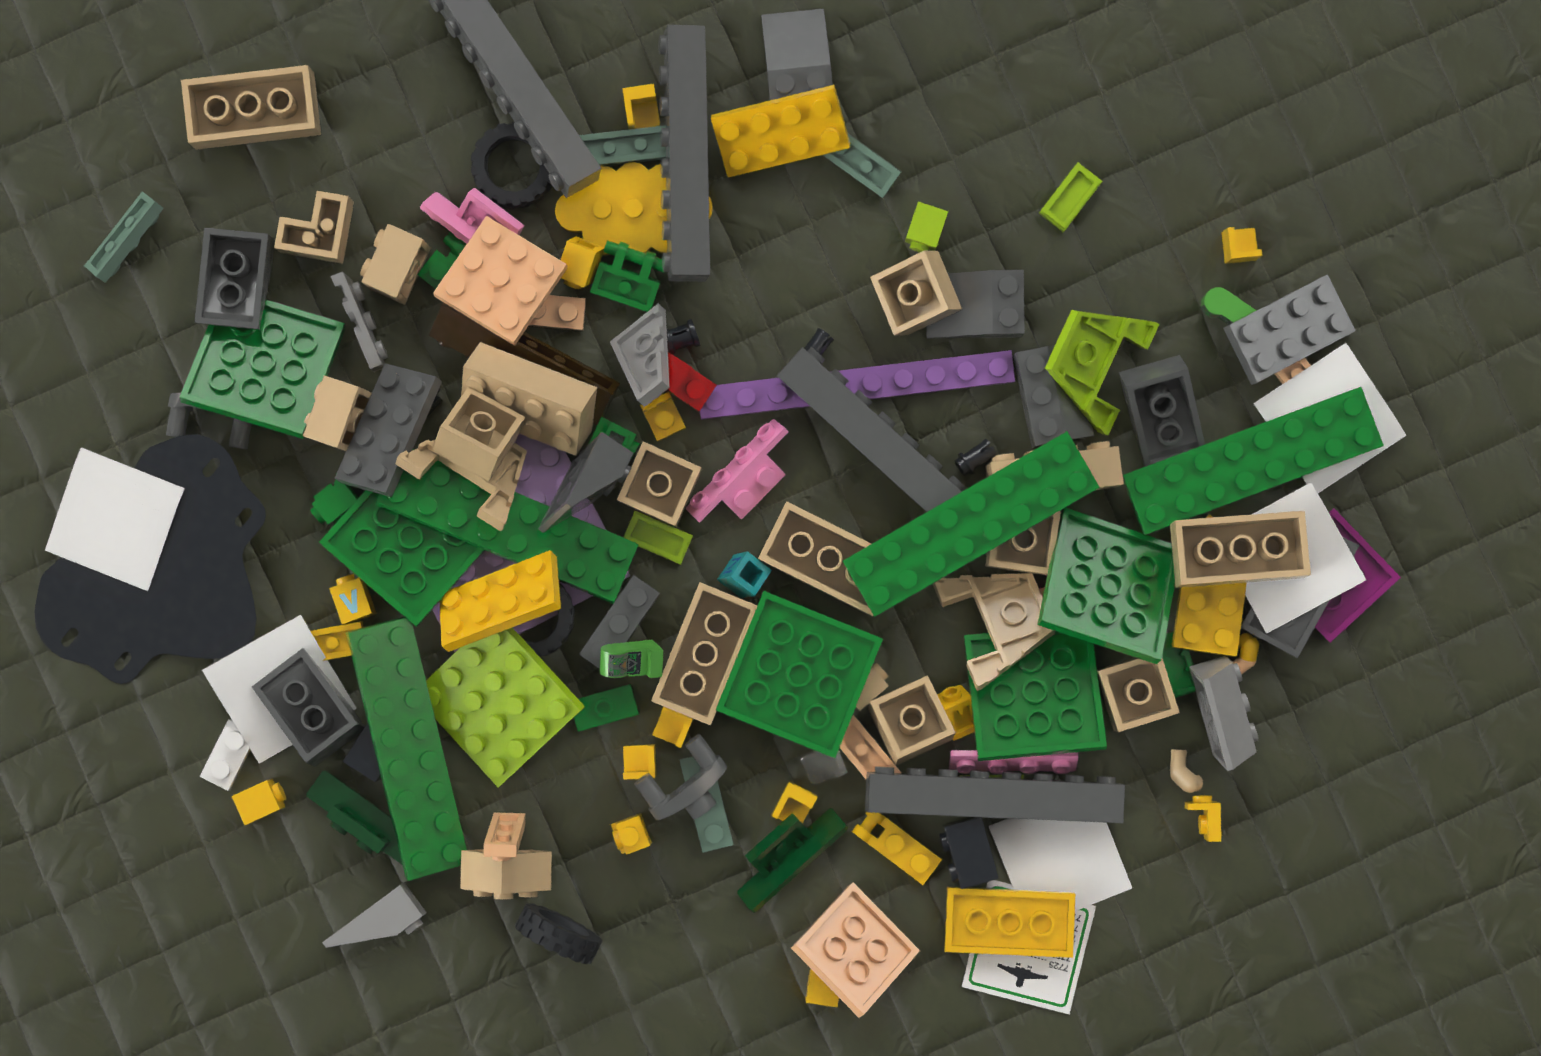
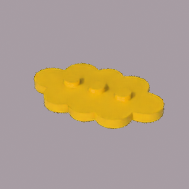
M629 162L625 163L617 171L609 166L601 165L602 169L598 181L568 198L563 194L556 203L555 215L561 227L569 232L582 233L583 239L602 247H605L607 240L617 244L623 242L629 244L628 248L647 253L651 248L658 253H667V240H662V222L667 221V209L661 208L662 190H666V178H661V164L655 165L648 170L640 163ZM709 197V219H710L711 216H712L713 206H712L711 198ZM603 252V255H602V256H607V255H610V254H607V253H604V252Z

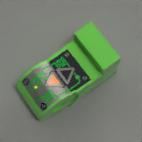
M1221 287L1210 289L1201 300V308L1206 316L1219 318L1227 325L1256 311L1247 303Z
M653 640L604 645L600 650L599 673L609 678H621L627 675H647L649 678L662 677L664 650Z

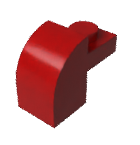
M668 352L670 388L666 392L673 394L695 410L700 411L717 385L694 370L690 365Z

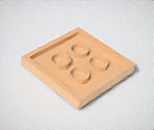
M486 216L433 294L440 301L515 346L567 270V264Z
M854 882L845 888L791 947L858 1018L869 1010L920 951Z

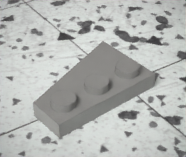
M344 272L332 275L331 278L335 287H340L345 297L342 298V304L350 320L356 324L354 332L369 368L374 372L383 369L384 359L388 358L383 342L381 340L376 342L372 330L377 328L371 312L364 311L361 300L365 299V295L358 281L354 283Z
M658 303L610 341L637 401L644 407L670 388L666 310Z

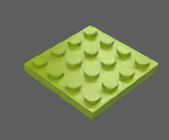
M513 627L460 647L426 680L435 719L498 788L585 707Z

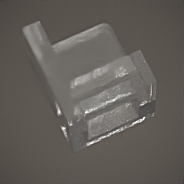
M815 750L800 756L812 785L819 784L833 777L838 778L848 773L839 750L836 758Z

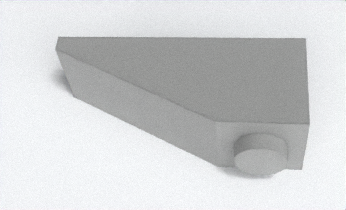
M403 882L322 943L327 948L396 936L403 930L408 935L423 924L420 918L427 912L405 882Z

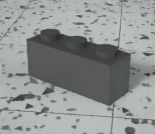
M633 575L579 655L600 669L601 647L607 644L628 642L661 593Z

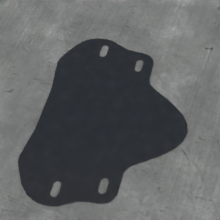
M198 434L182 435L151 446L143 452L134 467L137 470L185 488L148 591L63 557L58 559L44 572L40 579L34 610L35 624L41 640L56 655L70 661L89 665L109 680L124 684L132 681L150 659L158 654L218 659L224 658L251 643L255 635L257 617L254 598L242 555L245 546L263 526L266 510L260 500L242 482L231 455L220 444L208 437ZM213 458L219 459L220 465L210 477L204 476L203 469ZM250 508L252 510L251 517L242 527L237 526L235 519L243 509ZM71 628H76L78 636L69 646H63L62 638ZM124 652H129L131 660L122 670H116L115 662Z

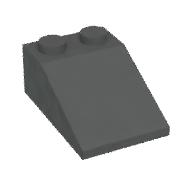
M824 9L761 15L769 100L833 85Z
M204 228L195 313L196 324L260 330L272 272L275 239L267 233Z
M1024 270L948 273L962 310L926 326L927 339L1021 338L1025 334Z
M1180 355L1119 372L1126 405L1144 467L1205 445L1189 370Z
M601 432L573 459L538 530L544 533L595 502L602 494L607 496L617 481L622 483L631 470V466L628 463L633 452Z
M304 648L252 686L305 763L316 767L361 733L365 727L350 704Z

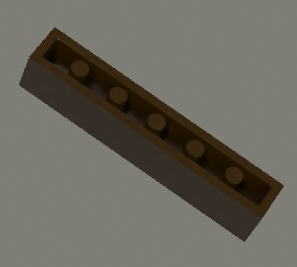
M445 303L442 304L429 333V336L436 339L441 346L453 348L464 354L467 359H469L478 344L482 342L597 387L593 424L598 425L601 417H604L620 385L619 382L525 332L514 346Z

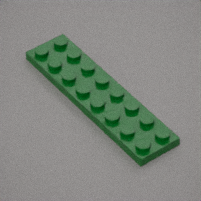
M1358 387L1124 474L1123 482L1143 535L1170 526L1175 520L1192 518L1383 447L1384 445L1363 389Z
M1066 431L843 560V563L875 617L1100 487L1069 433Z
M438 460L420 480L404 470L392 497L379 494L376 505L514 563L551 550L557 556L558 578L560 582L614 604L639 545L573 516L543 533L538 528L549 506L517 492L514 493L504 529L499 531L477 517L479 508L491 494Z
M402 617L348 631L346 635L406 879L410 881L461 866V850L467 849L413 625L407 618Z

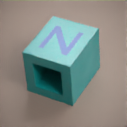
M746 551L734 554L717 580L738 597L747 598L757 594L772 570Z

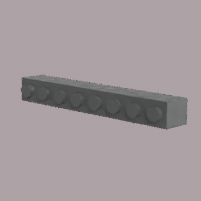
M429 0L432 8L436 12L440 11L445 18V25L451 36L454 38L458 37L462 43V50L470 63L475 62L479 68V75L484 85L488 89L492 88L497 95L496 99L500 109L505 114L509 113L514 120V128L519 137L523 140L526 139L531 145V152L535 161L539 165H544L549 172V180L555 190H561L564 196L568 198L598 181L602 168L488 0Z
M667 25L664 34L659 35L658 40L659 54H664V66L659 67V84L664 85L665 97H660L659 111L660 116H665L666 128H661L660 146L666 147V159H661L660 168L661 178H666V190H662L661 208L667 209V221L662 222V240H667V253L663 252L662 269L663 272H668V281L706 282L710 276L705 26Z
M801 347L776 375L926 512L966 489L953 475L948 480L940 472L943 466L934 457L928 454L924 458L917 452L916 449L920 445L907 433L901 437L892 428L896 423L883 411L879 415L869 408L873 402L860 390L855 394L845 386L849 380L837 369L829 372L822 365L825 358L814 348L810 347L806 351Z
M875 766V772H867L865 811L871 813L1103 823L1124 822L1125 785L1116 783V777L1097 776V782L1084 781L1083 775H1065V780H1053V774L1034 773L1033 779H1021V773L1002 772V778L989 777V771L971 770L970 776H958V770L939 769L938 775L926 774L925 768H907L906 774L894 773V767Z

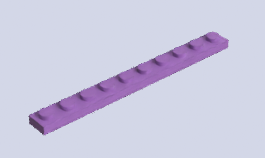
M1012 350L839 371L849 380L845 386L855 394L860 390L870 400L1015 382ZM780 378L717 385L701 408L700 416L701 420L811 406Z

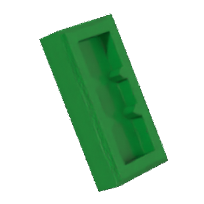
M1174 631L1166 633L1162 659L1174 696L1177 698L1195 692L1196 689L1189 666L1193 665L1189 650L1172 648Z
M631 684L578 698L585 707L574 717L579 732L639 715Z

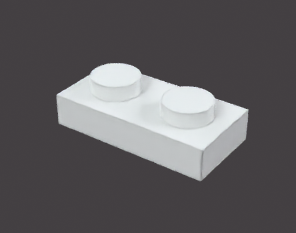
M228 719L200 775L201 778L227 791L231 790L250 752V748L232 719Z

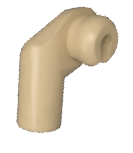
M1171 749V779L1185 792L1193 793L1201 790L1203 787L1202 777L1195 775L1186 767L1187 750Z

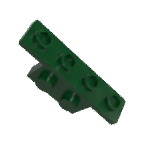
M322 771L306 796L328 812L326 817L332 820L330 826L343 835H346L347 832L358 839L356 844L367 853L372 854L375 851L379 854L383 851L403 865L391 816L328 771Z
M829 808L808 828L792 813L745 855L759 872L737 891V894L753 913L757 912L848 830V826L832 808Z

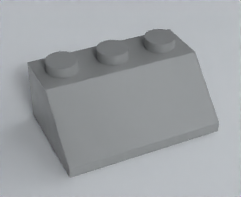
M1222 656L1189 666L1196 689L1212 754L1229 771L1235 769L1257 752L1254 742L1258 741V734L1254 724L1249 723L1246 712L1250 711V704L1246 694H1241L1238 682L1242 681L1240 668L1237 663L1233 664L1228 657Z

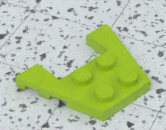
M1071 310L1045 369L1097 432L1109 435L1120 409L1098 398L1097 394L1123 338L1139 348L1148 350L1160 325L1159 323Z

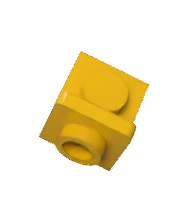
M669 392L662 393L645 407L640 405L657 442L686 429Z
M962 685L948 687L937 694L956 732L953 741L973 733L971 696Z
M1210 795L1192 796L1193 801H1186L1185 808L1187 810H1203L1204 815H1199L1198 818L1199 834H1204V839L1208 842H1221V803L1212 801V796Z

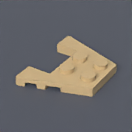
M426 440L420 443L417 449L409 453L406 450L399 454L395 464L419 480L438 460L490 493L491 496L479 508L477 517L499 531L504 529L527 450L514 443L490 481L432 452L435 440Z
M1032 573L991 574V577L960 575V578L943 577L933 583L942 607L974 597L996 649L994 652L967 661L966 666L977 691L983 689L1056 632L1037 625L1043 597Z

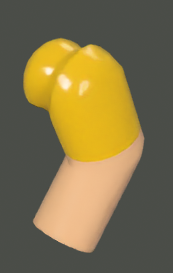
M1250 633L1240 635L1238 645L1240 647V654L1233 661V664H1238L1241 674L1253 667L1257 661L1260 645L1257 638H1254Z

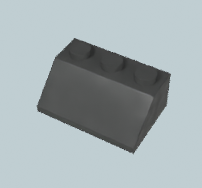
M1055 345L1020 351L1013 355L1031 448L1040 447L1066 431L1072 440L1094 436L1092 424L1045 369Z

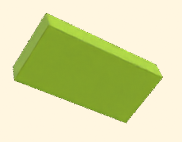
M1077 162L1039 214L1064 232L1103 181Z
M634 511L623 538L639 544L638 547L681 565L693 535Z

